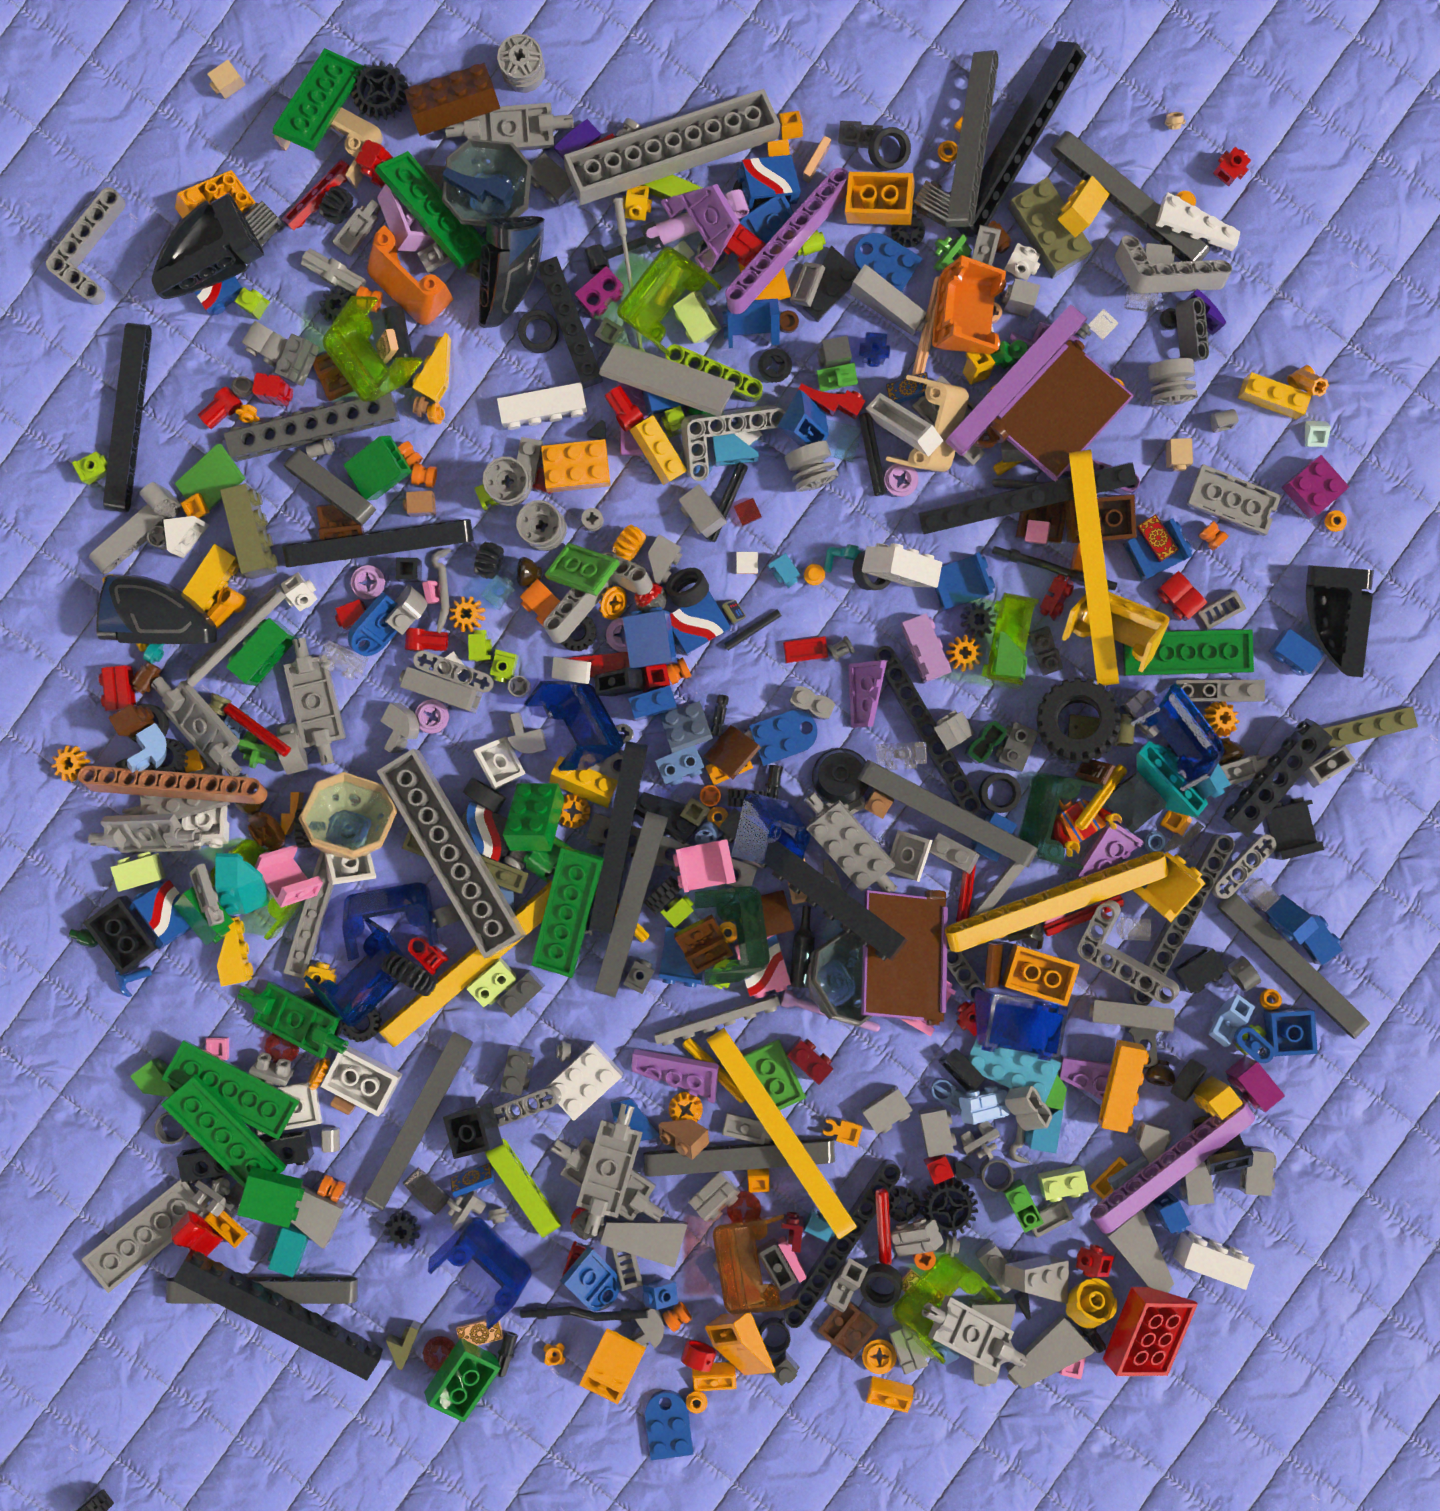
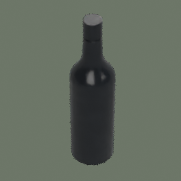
M390 306L382 310L385 329L394 330L399 348L392 359L400 367L404 387L411 388L413 384L409 366L413 353L403 307Z
M803 906L801 926L793 938L790 972L791 985H789L792 987L807 988V969L815 943V937L810 929L811 906Z

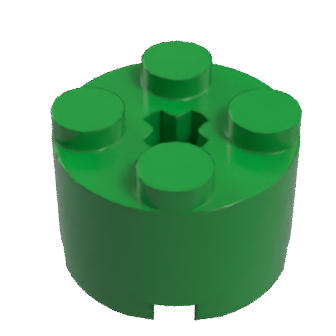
M555 836L552 851H529L523 862L526 863V869L546 883H549L551 881L549 877L555 873L561 847L563 845L570 846Z

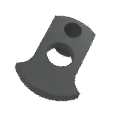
M1131 1028L1128 1033L1132 1036L1133 1043L1139 1044L1141 1040H1147L1151 1045L1150 1050L1147 1051L1149 1054L1148 1061L1150 1062L1144 1065L1143 1069L1158 1064L1156 1035L1158 1031Z

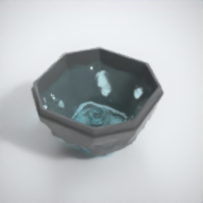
M468 139L446 158L445 169L448 167L458 173L477 178H491L493 174L499 178L504 176L512 182L511 185L515 192L506 207L489 197L482 204L444 180L442 201L461 224L479 228L486 227L487 219L519 217L528 210L532 165L514 143Z
M843 930L811 953L810 964L807 969L806 986L809 990L810 998L817 1004L820 1012L825 1014L828 1019L859 1027L872 1017L861 1015L863 944L857 940L859 936L856 933L851 932L849 934Z

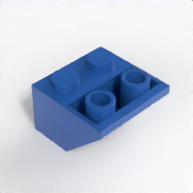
M798 390L777 427L800 447L818 441H826L829 436L826 412L802 390Z

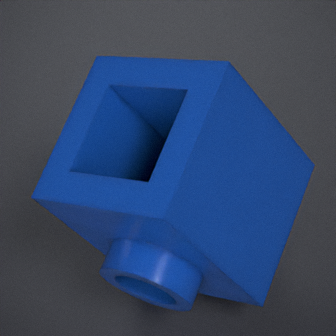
M661 1279L643 1285L644 1293L642 1297L645 1307L659 1310L678 1304L675 1281Z

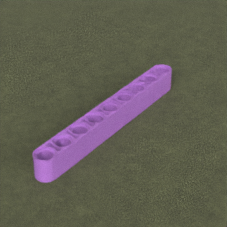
M836 168L828 174L726 289L727 306L731 313H743L846 197L849 173L845 168Z
M1069 305L950 434L945 443L962 457L984 434L987 427L1062 346L1074 336L1086 322L1087 317L1073 305Z
M1239 1098L1243 1104L1223 1120L1216 1115L1214 1117L1211 1116L1094 1206L1090 1216L1100 1231L1107 1234L1117 1229L1205 1161L1208 1156L1214 1154L1254 1122L1255 1115L1243 1098Z

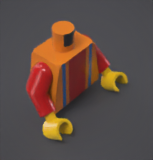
M1067 793L1056 799L1062 811L1053 816L1054 838L1063 848H1066V855L1068 857L1072 856V849L1079 853V843L1106 826L1105 822H1109V827L1113 830L1117 828L1113 821L1122 823V817L1119 814H1111L1101 807L1088 827L1080 830L1075 826V822L1090 801L1081 799L1073 803Z

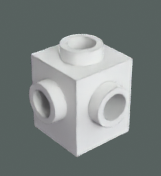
M1018 243L1004 270L1012 273L1018 279L1027 281L1030 274L1035 276L1040 266V263L1037 261L1041 254L1037 253L1032 247H1025Z
M299 572L281 583L286 595L285 600L291 607L295 605L299 611L310 607L318 600L314 593L317 589L310 580L306 581Z

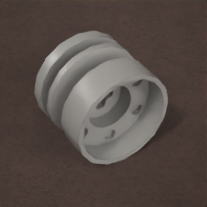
M524 34L509 36L501 43L498 49L497 60L504 82L508 87L522 93L538 88L545 78L546 70L539 44L533 38Z
M1169 359L1151 364L1148 367L1150 383L1159 384L1150 389V393L1155 395L1151 398L1153 405H1179L1198 397L1197 391L1193 389L1197 386L1196 382L1186 380L1195 375L1193 359Z
M827 441L814 442L785 455L789 471H800L792 477L793 482H799L795 485L797 492L821 488L839 476L837 470H831L835 467L834 462L824 463V460L831 456Z
M512 457L494 459L487 465L483 473L485 491L495 502L503 506L519 505L528 498L531 492L532 480L529 472L520 461ZM508 478H510L511 481L514 482L510 484V488L504 485V483L507 482Z
M534 500L527 503L519 511L516 521L519 535L532 548L539 551H550L557 548L564 541L567 534V524L562 514L551 503L544 500ZM542 524L547 525L544 532L540 530L543 527Z

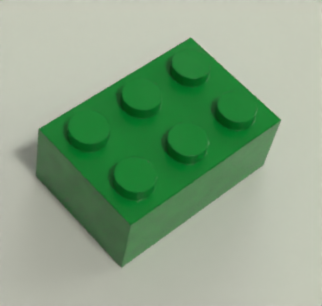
M271 618L262 620L258 624V630L255 634L248 636L242 643L243 647L241 650L234 652L228 659L229 663L226 667L245 684L257 686L292 647V640H298V637L283 624Z
M517 783L503 833L510 851H552L564 803V797L558 783Z
M460 1338L424 1391L428 1406L461 1422H465L501 1369L496 1355Z

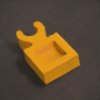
M826 1118V1123L832 1124V1129H823L824 1135L832 1136L836 1134L837 1142L857 1147L863 1127L861 1124L841 1119L839 1125L833 1119Z

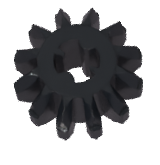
M331 187L328 192H325V196L319 204V213L330 223L335 225L342 223L344 218L346 219L347 215L351 212L354 197L343 187Z
M341 288L336 293L333 289H330L331 295L328 296L323 293V297L326 300L319 301L320 306L323 307L320 309V313L325 315L324 319L327 322L332 320V324L335 326L339 321L342 325H345L346 318L348 320L353 319L350 313H356V309L352 307L355 305V300L350 299L351 294L349 292L344 293ZM335 305L341 306L340 309L334 307Z
M485 541L477 551L474 572L483 578L494 579L498 575L499 570H501L504 558L503 548L496 543Z
M976 602L971 604L972 609L968 606L964 608L967 614H961L960 618L966 621L960 623V626L964 627L967 625L968 628L964 633L967 634L972 631V638L977 636V632L980 638H984V631L987 634H991L992 630L990 627L996 626L995 622L990 621V619L996 618V614L989 615L992 607L984 610L985 603H980L978 609ZM974 615H976V618L978 616L982 618L980 621L982 623L981 626L980 623L977 625L974 623L976 620Z
M399 1211L397 1216L392 1214L390 1221L385 1223V1227L388 1229L384 1231V1235L390 1236L387 1243L395 1242L394 1248L401 1244V1247L406 1249L408 1244L413 1246L415 1239L420 1237L417 1231L421 1229V1225L415 1224L418 1220L417 1217L410 1219L411 1212H408L404 1217L403 1212ZM400 1226H402L403 1230H407L405 1234H403L402 1230H398Z

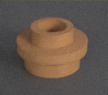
M426 396L416 397L414 400L413 413L417 414L418 417L427 414L429 402L426 401Z

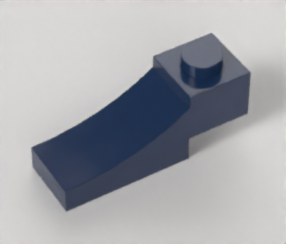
M446 167L442 174L446 183L482 204L489 197L506 207L515 193L511 185L512 182L504 176L499 178L493 174L491 178H477L458 173Z

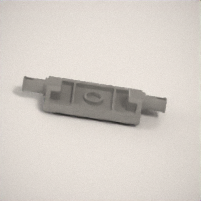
M551 103L500 106L501 109L466 120L464 123L446 127L445 133L446 138L465 136L468 139L512 142L519 150L554 148L553 132H555V129H573V114L554 116Z
M305 637L298 638L299 640L294 639L292 643L297 659H295V662L283 666L302 747H317L321 766L328 765L329 763L332 764L335 761L330 744L334 741L346 739L328 659L326 655L313 658L309 656Z
M162 677L156 678L151 687L163 698L162 702L166 705L163 712L215 772L224 768L230 776L237 777L241 773L242 768L239 767L231 756L240 740L198 692L187 683V680L181 681L177 688L171 689Z
M211 766L202 770L189 772L194 774L226 776L224 768L220 771L215 772ZM244 774V775H242V776H239V777H248V778H249L248 774ZM140 795V805L123 809L122 813H126L123 815L174 814L178 819L230 805V802Z
M812 792L811 796L808 795L804 802L816 813V818L806 826V829L862 892L876 882L884 892H894L897 886L889 879L886 873L895 867V863L839 800L834 805L828 806L819 799L815 792Z
M174 814L104 816L100 821L104 827V833H90L88 842L91 843V846L118 847L121 853L191 851L194 843H199L202 836L201 833H198L199 830L197 829L184 830Z
M621 1103L617 1122L611 1123L604 1120L600 1122L576 1206L587 1209L589 1213L583 1232L589 1234L593 1225L591 1235L594 1236L598 1234L602 1217L608 1215L618 1218L643 1133L631 1129L629 1124L635 1107L629 1105L627 1114H625L627 1104Z
M584 1137L578 1148L573 1150L557 1139L550 1151L566 1160L565 1163L567 1164L560 1174L581 1188L594 1142ZM632 1169L619 1214L632 1222L638 1213L643 1212L658 1223L661 1220L660 1218L663 1217L665 1210L649 1201V1196L656 1187V1184Z
M945 1295L940 1309L931 1303L924 1305V1308L930 1310V1312L922 1310V1315L934 1321L928 1335L929 1338L998 1373L1000 1365L1005 1362H1011L1019 1368L1025 1367L1026 1364L1020 1361V1359L1027 1362V1355L1020 1353L1012 1346L1011 1338L1014 1331Z

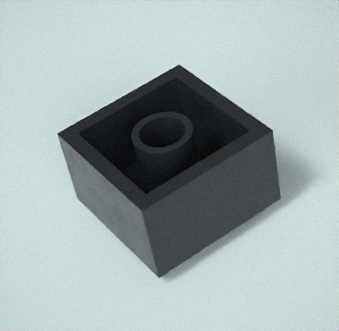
M492 1102L460 1110L443 1117L454 1159L485 1152L503 1145Z

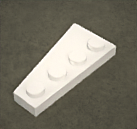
M1169 192L1163 197L1156 226L1163 227L1167 225L1174 232H1188L1192 238L1197 240L1205 238L1209 244L1230 251L1236 248L1240 231L1236 230L1233 226L1223 223L1216 217L1203 212L1198 207L1183 201L1180 197L1174 196Z

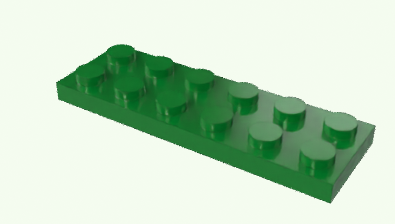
M324 48L273 126L272 134L314 152L353 90V84L357 83L353 76H360L357 71L358 69L364 71V66Z
M409 151L377 165L375 172L459 269L481 258V247L488 243L472 225H465L459 222L442 201L443 191Z
M1253 629L1165 632L1153 659L1143 672L1138 671L1141 662L1132 655L1133 647L1123 644L1124 676L1254 672Z
M564 845L561 847L532 966L569 978L574 976L604 858Z
M187 1040L182 1041L161 1079L179 1088L196 1074L242 1122L279 1140L300 1102V1099Z
M196 1074L161 1104L243 1188H245L252 1166L276 1173H281L285 1170L286 1165Z

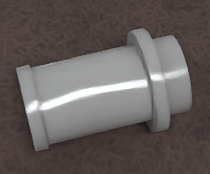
M326 438L322 442L306 446L307 455L312 459L324 454L331 455L335 451L332 440H327Z

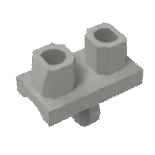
M436 242L417 253L428 273L452 261Z
M262 1052L250 1068L249 1073L271 1085L286 1086L289 1079L294 1075L295 1069L291 1068L289 1060L279 1059L277 1063L271 1062L270 1054Z
M985 1121L977 1126L983 1135L979 1139L975 1140L970 1131L960 1137L967 1156L982 1147L983 1149L976 1153L979 1159L987 1155L991 1160L994 1158L991 1152L998 1147L995 1142L989 1146L986 1144L1000 1137V1133L997 1128L994 1129L988 1121Z
M226 1178L213 1180L211 1182L212 1189L201 1181H197L194 1186L199 1190L192 1200L204 1208L212 1198L213 1200L206 1210L216 1217L222 1213L225 1207L231 1211L235 1206L223 1197L224 1194L228 1195L230 1193V1182Z
M477 1191L468 1192L465 1199L460 1195L456 1200L449 1198L447 1204L451 1207L448 1214L453 1216L450 1221L453 1224L452 1229L458 1232L460 1228L470 1232L474 1226L475 1220L469 1217L468 1214L472 1210L480 1215L486 1207L485 1202L478 1197Z

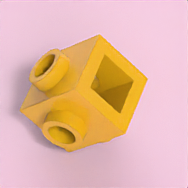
M640 185L628 189L626 196H622L625 218L634 221L646 220L647 212L651 213L652 199H648L649 186Z
M317 962V964L309 966V969L305 970L303 981H306L305 987L311 988L310 992L316 994H323V992L331 990L336 983V968L329 967L330 964L324 962ZM317 975L321 978L320 982H316Z

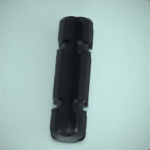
M719 694L716 703L718 705L715 707L712 721L714 724L711 726L710 731L714 736L722 735L723 728L721 727L724 725L727 710L725 707L728 705L729 697Z

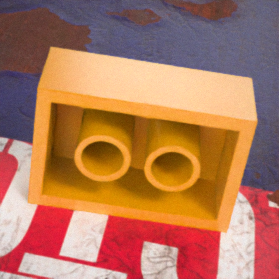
M849 172L845 205L847 223L911 225L915 187L913 173Z
M605 439L541 446L547 492L553 493L611 486Z
M1013 943L1001 985L1067 1006L1080 965Z

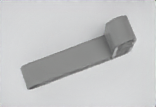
M111 187L104 188L46 260V266L50 272L93 305H99L104 302L106 298L105 291L77 267L125 208L124 198ZM116 197V200L109 204L110 199ZM103 213L102 218L96 220V217L99 214ZM89 230V234L83 237V233ZM76 246V250L70 254V249ZM60 263H63L62 268L56 270L57 266ZM79 276V280L73 283V279ZM96 289L95 294L89 296L90 291Z
M1131 235L1122 237L1114 256L1130 288L1137 293L1195 291L1196 289L1218 290L1225 286L1232 271L1231 264L1224 260L1151 263L1140 241Z
M775 405L723 411L720 417L710 413L685 417L681 423L684 466L687 469L686 474L696 481H702L707 478L709 474L707 437L778 428L777 425L782 419L785 410ZM778 411L777 419L772 421L773 413ZM758 414L757 422L752 424V417ZM734 417H737V424L735 426H731L732 419ZM717 419V426L711 429V422ZM697 422L696 430L690 432L691 424ZM694 444H698V450L695 453H692V446ZM700 465V471L697 474H693L694 467Z
M155 482L146 485L140 491V496L146 501L147 505L90 553L89 559L102 574L111 572L148 540L147 533L149 529L154 526L163 527L165 519H173L182 510L181 504L168 489Z
M603 553L618 559L619 566L597 596L571 588L543 623L551 640L555 643L565 641L602 598L601 594L606 593V588H610L613 584H617L639 595L649 593L653 588V584L645 568L613 553Z
M1107 900L1096 909L1078 945L1077 951L1079 956L1163 1004L1171 1003L1179 995L1180 991L1175 981L1105 943L1120 915L1121 909L1119 904L1113 900ZM1105 907H1109L1111 909L1112 916H1108L1105 913ZM1095 925L1102 928L1103 934L1096 932ZM1086 944H1090L1093 947V953L1086 949ZM1105 955H1110L1113 963H1108ZM1124 965L1132 969V974L1125 972ZM1143 977H1149L1152 981V985H1147L1144 982ZM1163 988H1168L1172 996L1165 995Z

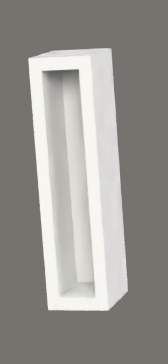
M581 382L497 398L502 425L504 428H508V430L518 429L521 427L520 425L528 423L529 426L539 425L541 421L549 419L550 422L562 420L564 416H571V418L581 417L583 413L587 412Z
M881 393L865 408L878 425L928 457L943 442V439L933 425Z

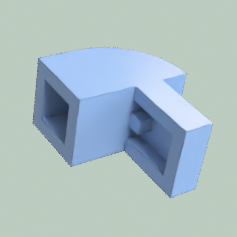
M156 723L136 734V741L143 750L127 759V766L132 773L137 770L142 771L146 769L150 762L158 768L165 760L166 739Z
M1238 994L1231 997L1211 1020L1214 1023L1208 1035L1224 1047L1229 1046L1236 1030L1248 1023L1255 1006Z

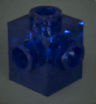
M866 332L864 343H860L859 356H863L862 363H867V366L879 367L880 364H884L885 358H889L890 345H886L887 334Z

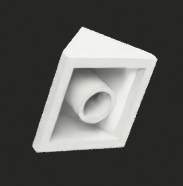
M195 516L165 519L164 528L167 550L172 554L185 558L210 525Z
M506 736L473 751L493 789H498L526 774Z
M898 830L889 856L895 863V867L888 872L919 882L932 840Z
M367 842L340 846L350 850H356L358 848L366 846ZM324 852L327 880L332 885L376 878L370 853L367 856L350 860Z

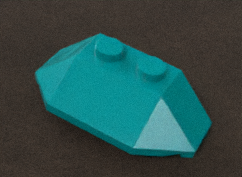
M1148 741L1136 754L1137 771L1167 802L1165 806L1167 810L1194 818L1200 815L1208 805V802L1201 796L1191 779L1193 774L1169 748Z
M216 853L215 889L221 906L228 914H247L270 904L263 874L244 861L243 857L239 854Z

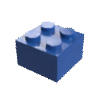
M1307 1007L1264 1010L1265 1032L1267 1033L1265 1038L1274 1048V1057L1318 1054L1315 1010Z

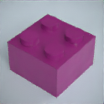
M1320 455L1309 462L1281 488L1302 512L1311 519L1320 514L1350 486L1326 459Z
M1247 1056L1242 1057L1225 1071L1229 1076L1228 1082L1233 1088L1243 1093L1241 1098L1246 1101L1248 1106H1252L1255 1110L1260 1109L1266 1112L1285 1097L1262 1066Z

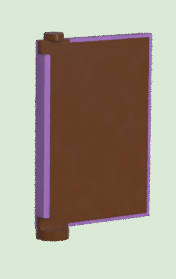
M1069 340L987 427V433L992 439L998 443H1003L1007 439L1055 482L1070 467L1069 453L1085 450L1134 397L1130 391L1083 352L1085 346L1080 340H1075L1074 342Z
M866 890L864 907L904 936L908 941L893 961L888 958L885 961L874 953L877 949L871 945L868 947L863 945L861 1015L927 1021V1026H940V1022H944V1013H946L947 937L945 928L948 925L946 892L928 890L925 891V897Z

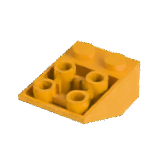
M230 170L177 193L175 209L184 219L204 201H208L211 204V202L227 193L232 196L243 214L248 212L249 208L256 202L233 171Z
M750 1311L721 1314L705 1326L713 1347L744 1375L775 1372L772 1360Z
M607 1328L586 1367L579 1386L618 1404L646 1347Z

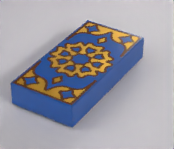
M927 372L915 375L917 377L929 379ZM906 378L886 384L888 398L897 404L925 396L927 386L925 383Z
M491 1163L450 1177L451 1192L454 1198L495 1183Z

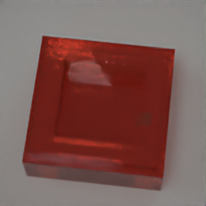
M754 498L734 506L742 527L762 518Z

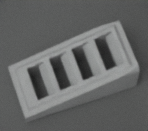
M1233 590L1200 609L1198 614L1207 630L1247 608L1237 591ZM1228 599H1233L1237 606L1236 609H1233ZM1223 602L1226 604L1228 610L1230 611L1227 614L1221 606V603ZM1216 606L1222 615L1220 618L1217 617L1213 610ZM1209 611L1215 621L1211 623L1205 612Z
M611 1248L622 1291L643 1286L636 1255L629 1254L618 1257L617 1253L623 1251ZM632 1259L633 1263L620 1265L621 1261ZM634 1267V1272L623 1275L622 1270ZM636 1276V1281L625 1283L624 1279Z

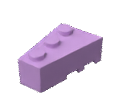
M385 184L377 199L389 230L395 236L397 250L420 252L435 243L434 239Z
M926 613L900 624L923 684L952 672L949 661L942 650L941 640L934 632L935 624L932 617L928 618Z

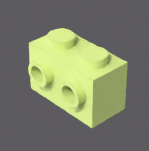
M692 292L673 305L676 311V318L680 323H683L686 328L685 333L687 337L694 343H702L722 329L701 292Z
M150 852L138 854V859L132 861L130 857L117 860L118 865L110 868L118 892L165 878L159 853L151 855Z
M500 957L467 985L466 989L484 1008L487 1004L492 1005L496 1002L501 992L504 990L508 991L515 985L517 980L516 973Z
M1080 1165L1037 1174L1041 1194L1050 1202L1060 1201L1065 1196L1072 1198L1081 1197L1083 1193L1089 1192L1085 1171Z

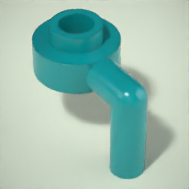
M847 544L843 548L829 547L826 552L823 569L825 572L831 573L834 556L855 560L862 551L859 550V546Z
M150 644L144 652L143 659L151 664L159 662L164 655V644Z

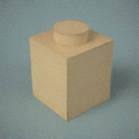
M228 59L208 73L212 80L209 85L216 94L221 93L225 99L246 85Z
M1192 438L1170 439L1165 443L1166 468H1173V471H1185L1186 468L1193 464Z

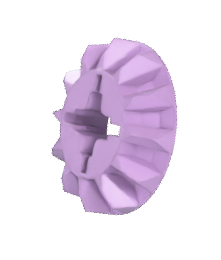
M898 463L892 465L885 474L886 489L893 496L904 497L910 495L918 485L916 470L913 467ZM905 472L906 474L904 480L907 483H902L901 486L897 488L898 480L895 479V477H900Z
M365 565L353 573L351 587L358 597L371 600L378 597L384 591L386 581L383 573L378 568ZM368 576L370 580L377 581V583L371 584L369 589L366 585L360 584L367 581Z
M618 618L609 624L606 631V639L614 650L626 652L628 651L626 638L623 644L620 637L614 636L621 633L622 626H624L623 618Z
M426 700L415 711L419 721V728L426 733H438L447 726L449 720L448 709L438 700ZM426 711L427 713H433L434 711H436L437 713L435 716L440 721L438 722L432 720L430 723L428 721L429 717L424 712Z

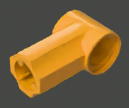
M1305 365L1287 376L1289 386L1319 397L1326 393V389L1329 386L1327 379L1315 374L1309 365Z
M224 587L217 596L216 604L207 612V615L215 623L216 628L220 629L234 612L239 613L245 608L247 599L232 588Z

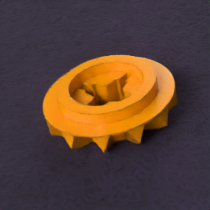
M613 585L612 588H606V593L601 594L603 598L598 602L601 605L599 611L602 613V617L609 620L618 618L624 612L627 604V595L624 589ZM613 599L616 601L609 605L610 601H613Z
M566 795L559 821L568 828L583 826L590 817L589 803L585 798L578 795ZM575 802L576 809L581 811L582 814H575L573 820H571V814L564 811V809L571 808Z
M324 1057L322 1060L319 1059L307 1081L309 1089H317L323 1081L330 1066L329 1058Z
M681 1092L671 1099L669 1115L673 1121L692 1119L697 1122L700 1120L703 1106L698 1097L689 1094V1092ZM691 1102L689 1110L693 1115L685 1113L680 1116L682 1109L678 1104L686 1106Z
M878 1338L877 1340H870L864 1346L862 1359L865 1367L870 1372L884 1374L894 1367L897 1354L894 1346L888 1340ZM878 1348H880L883 1355H886L881 1357L880 1364H878L877 1358L873 1357V1355L877 1354Z

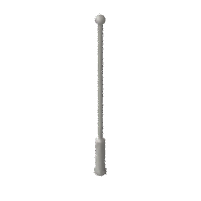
M615 198L612 201L615 207L618 232L622 238L638 348L645 352L642 346L627 249V228L623 198Z

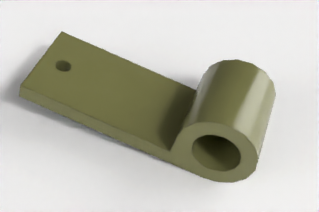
M1070 714L1068 737L1084 739L1093 735L1098 729L1100 719ZM1121 714L1120 732L1118 733L1116 743H1113L1112 746H1133L1135 720L1131 718V715Z

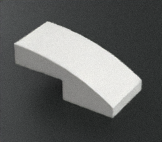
M553 657L552 678L589 684L591 662Z

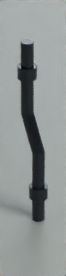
M997 546L993 547L992 554L1007 558V561L1017 563V561L1085 582L1084 573L1021 554L1019 550L1012 548L1007 550ZM1107 580L1108 589L1115 591L1117 582Z
M537 1306L534 1309H521L520 1317L547 1319L550 1316L572 1315L592 1321L621 1320V1322H631V1319L648 1318V1310L621 1308V1311L594 1312L574 1306L547 1308V1306Z

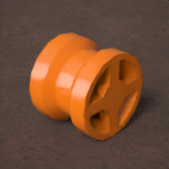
M934 1252L914 1254L913 1260L919 1269L929 1270L935 1265L936 1257Z

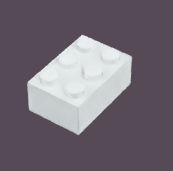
M876 543V546H866L862 572L908 587L937 588L942 562L934 560L935 556L919 555L918 550H904L903 545L891 543L889 547L885 544Z
M593 1042L546 1087L556 1086L560 1090L562 1097L558 1104L574 1121L622 1078L623 1072L597 1043Z
M344 1045L347 1048L343 1054H337L321 1087L379 1117L384 1112L403 1074L350 1046Z
M1189 1231V1234L1183 1232L1180 1234L1173 1257L1184 1268L1245 1290L1255 1266L1248 1260L1249 1256L1242 1253V1250L1232 1246L1227 1249L1222 1246V1243L1210 1239L1208 1242L1202 1239L1201 1235Z

